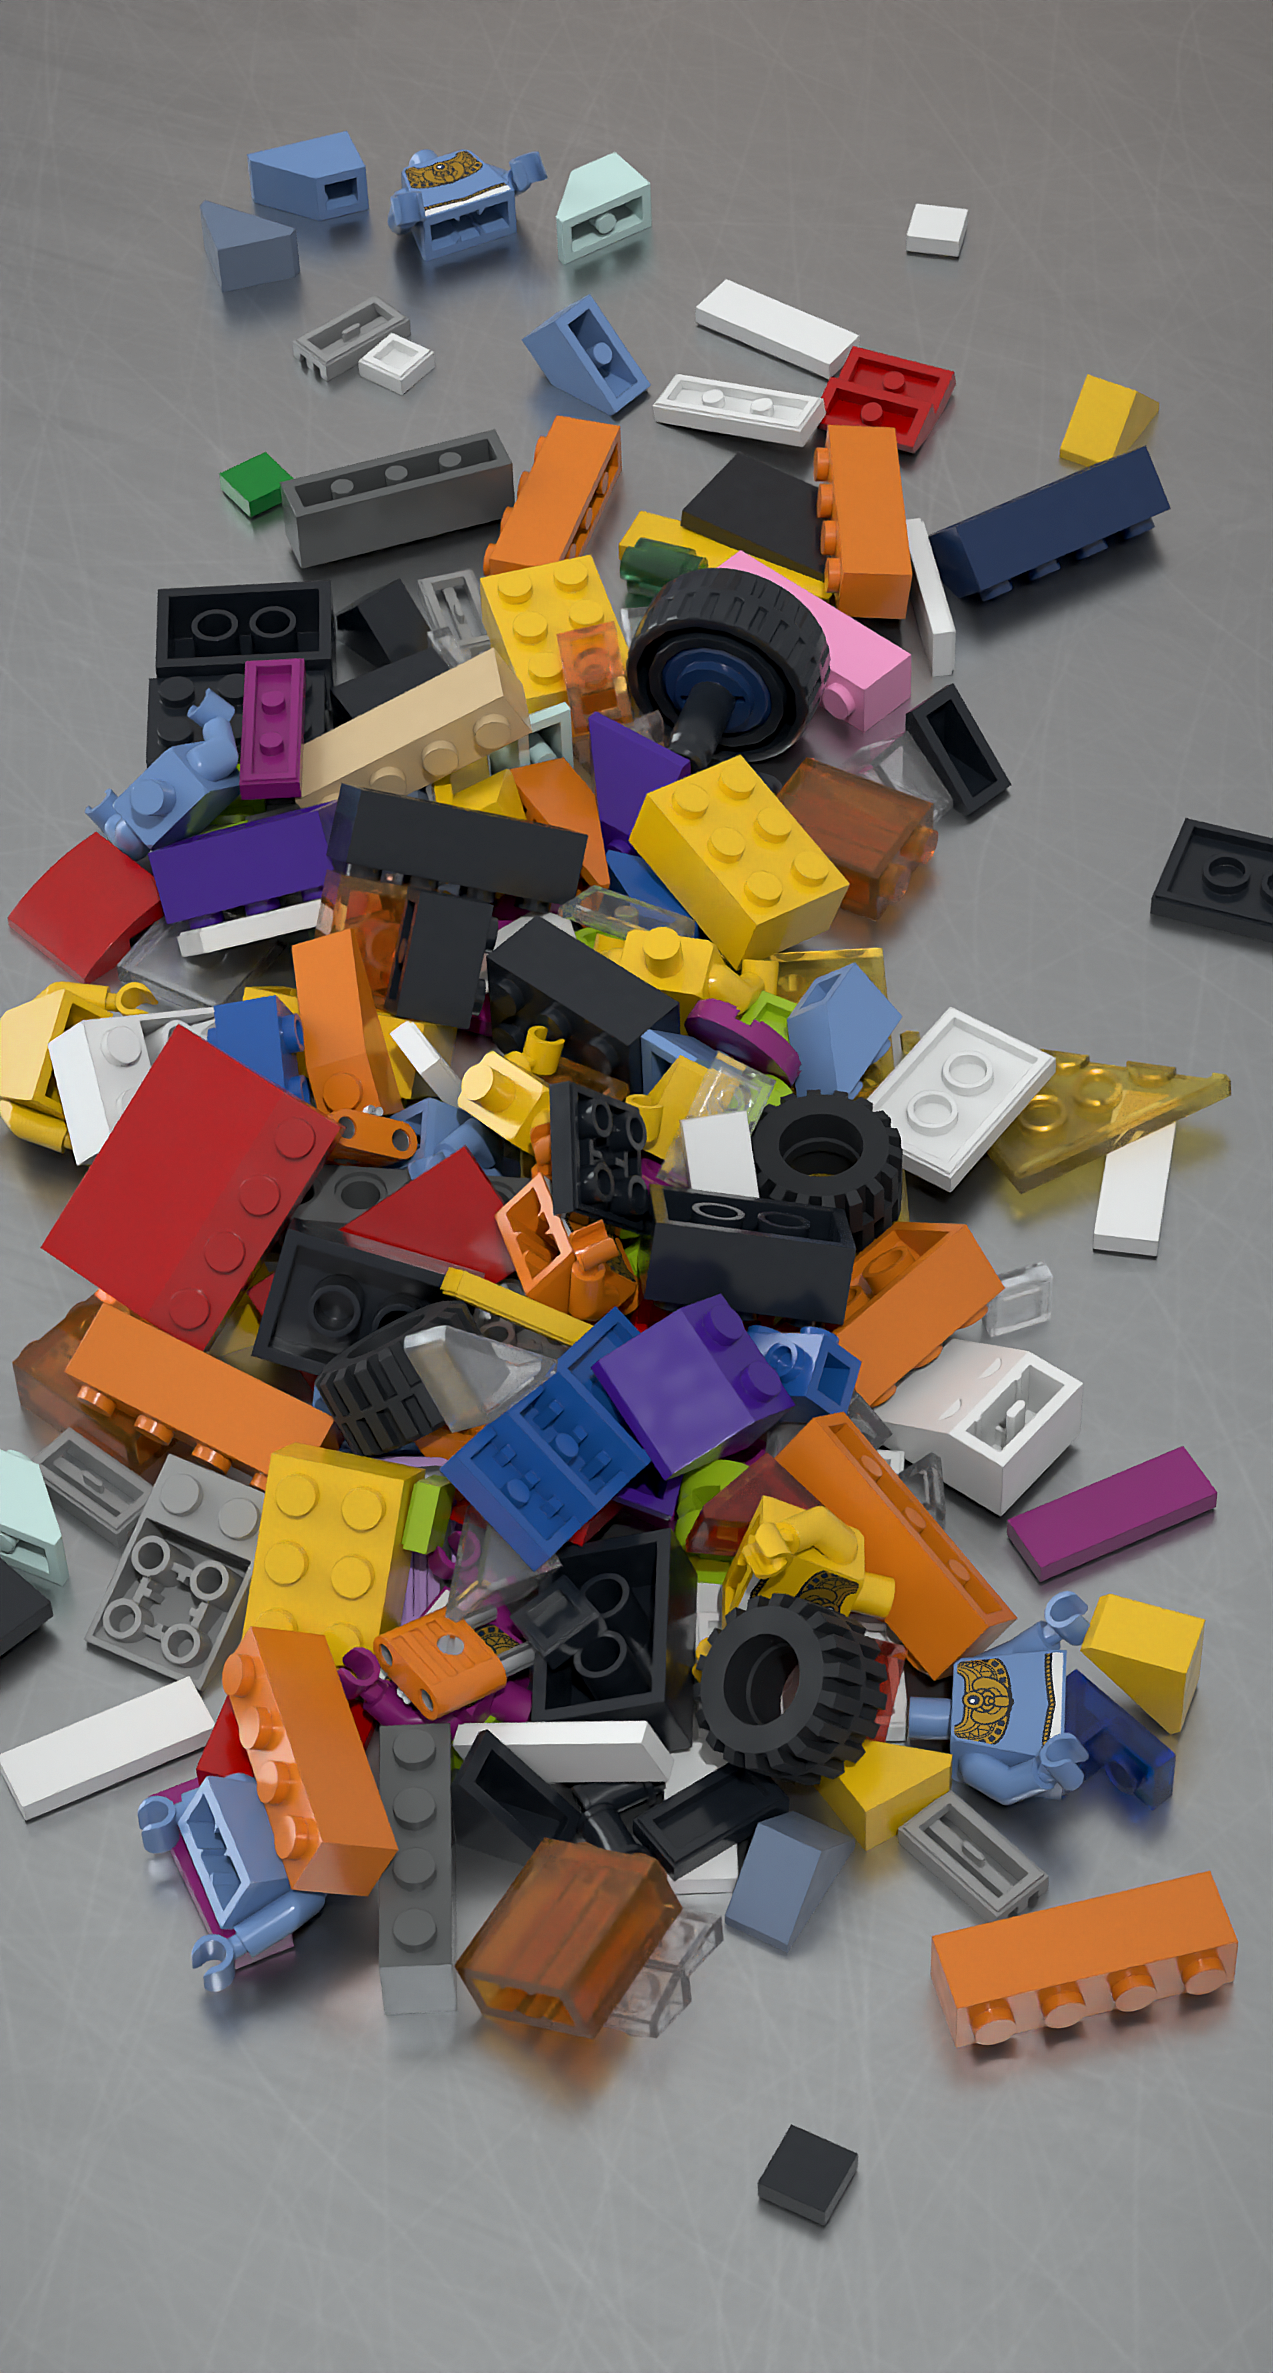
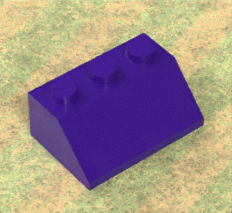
M338 799L187 837L147 853L167 924L188 920L189 928L193 930L225 921L223 910L244 906L246 916L281 907L279 896L300 891L302 900L305 902L337 893L336 882L350 876L344 873L345 862L326 856Z

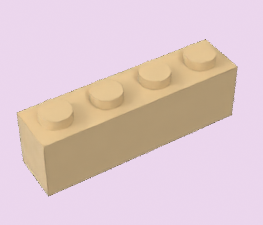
M493 647L305 743L303 747L302 797H294L295 802L300 808L337 800L341 783L406 796L532 733L523 684Z

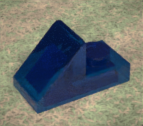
M1078 1669L1066 1676L1064 1733L1074 1735L1089 1753V1757L1085 1762L1075 1763L1084 1774L1083 1782L1103 1767L1111 1782L1125 1794L1133 1793L1153 1811L1173 1794L1176 1754ZM1062 1788L1063 1796H1066L1070 1792H1072L1070 1790H1065Z

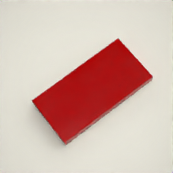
M466 1144L338 1229L485 1273L484 1279L495 1284L516 1271L494 1217L505 1205V1202ZM275 1271L246 1291L262 1316ZM299 1370L314 1392V1383L318 1375Z

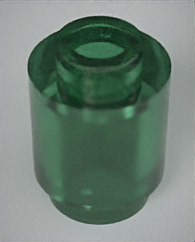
M641 537L634 547L628 546L624 551L620 565V578L626 580L629 593L654 598L669 581L687 572L708 568V560L705 557L697 556L694 549Z

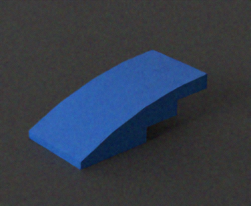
M616 1306L439 1469L534 1572L651 1462L650 1457L590 1368L599 1359L640 1334L636 1327Z

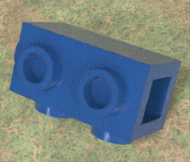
M276 995L213 1006L215 1027L208 1029L207 1041L311 1105L307 1080L304 1075H299L297 1052L304 1051V1032L299 1015L297 1013L293 1014Z
M759 1325L748 1327L747 1333L767 1363L777 1372L781 1384L796 1405L778 1421L809 1423L813 1417L838 1412H845L847 1415L862 1362L839 1345L840 1339L835 1334L821 1328L809 1326L802 1327L800 1333H781L772 1328Z

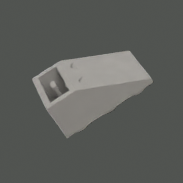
M168 1454L84 1640L177 1681L190 1676L196 1689L204 1692L242 1639L265 1493L177 1456Z

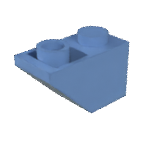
M347 131L247 154L251 197L254 203L317 221L369 209L366 166Z
M855 962L816 978L787 1018L790 1045L798 1053L802 1064L799 1069L802 1071L795 1081L797 1098L807 1096V1090L821 1089L822 1095H833L834 1091L837 1090L848 1092V1099H854L863 1087L860 1078L870 1065L878 1061L891 1046V1041L888 1037L903 1016Z

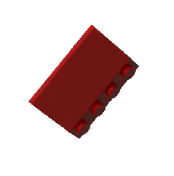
M178 1024L40 1248L146 1321L172 1337L206 1353L210 1351L347 1127L186 1027Z

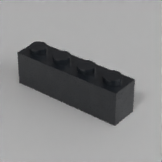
M341 783L326 856L345 862L344 873L351 876L380 881L382 871L385 870L403 874L401 884L405 886L437 892L440 881L460 885L458 896L494 903L495 894L498 892L516 896L515 907L549 914L552 903L570 907L574 905L588 835L559 826Z

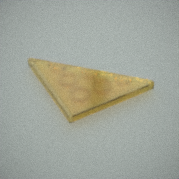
M907 1030L900 1034L901 1049L906 1055L921 1040L920 1033ZM1040 1049L1056 1058V1073L986 1153L1017 1191L1023 1194L1231 1096V1080L1226 1074L1212 1073V1076L1208 1078L1177 1074L1176 1067L1127 1061L1126 1067L1090 1062L1089 1055Z

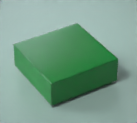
M267 452L219 473L221 489L250 518L282 503L280 482L294 479Z

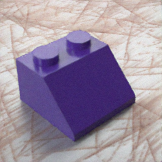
M722 1294L676 1310L605 1355L590 1367L664 1481L748 1448L796 1406L781 1384L779 1375L767 1363L745 1330L741 1318L729 1306Z

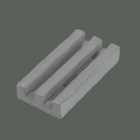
M375 295L292 341L293 354L299 361L306 359L307 367L312 371L320 368V376L328 382L358 365V361L390 333L403 338L411 335L410 319Z
M472 569L417 580L419 597L433 633L442 647L443 659L448 666L458 664L457 657L466 655L467 659L470 660L478 656L479 652L491 649L490 640L482 622L480 588ZM463 585L482 633L481 636L473 637L454 587ZM441 590L460 640L453 641L434 591Z
M71 1427L67 1428L31 1460L39 1464L50 1500L114 1546L121 1548L129 1541L127 1532L135 1528L154 1486ZM65 1452L69 1453L135 1501L131 1505L103 1486V1482L86 1470L82 1471L61 1455Z
M951 1789L898 1828V1843L987 1923L1006 1919L1012 1911L1018 1915L1028 1907V1898L1033 1894L1039 1898L1048 1891L1049 1876ZM945 1815L1019 1882L1013 1886L984 1860V1855L968 1841L960 1839L939 1819Z

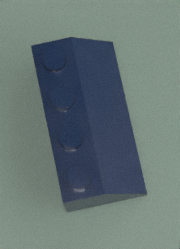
M1145 445L1098 462L934 532L928 535L941 581L958 598L978 592L981 600L985 601L1014 589L1010 578L1026 572L1031 581L1060 569L1061 566L1058 558L1073 551L1076 559L1080 560L1108 548L1105 537L1120 531L1123 539L1126 540L1155 528L1152 517L1171 509Z

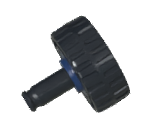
M704 568L687 572L669 581L654 596L637 627L629 647L626 675L631 695L642 714L659 732L668 738L666 743L667 749L690 760L691 775L707 769V765L712 758L726 761L741 755L746 762H756L777 756L794 745L802 737L819 706L829 678L831 658L822 627L811 611L792 593L764 577L746 571L730 568Z

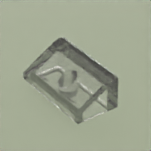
M597 885L591 886L558 908L559 917L625 940L628 931L633 929L650 931L657 927H668L678 933V936L694 938L695 920Z

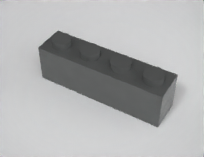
M495 429L280 482L285 533L301 569L426 537H433L477 524H485L501 519L506 507H513L515 504L513 464Z
M450 1723L380 1726L379 1794L399 1849L379 1878V1974L385 2015L457 2011L456 1839L450 1786L455 1779V1764Z

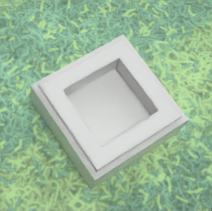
M916 203L906 235V251L958 257L968 225V209Z
M390 333L358 361L359 375L403 395L435 367L434 351L394 333Z

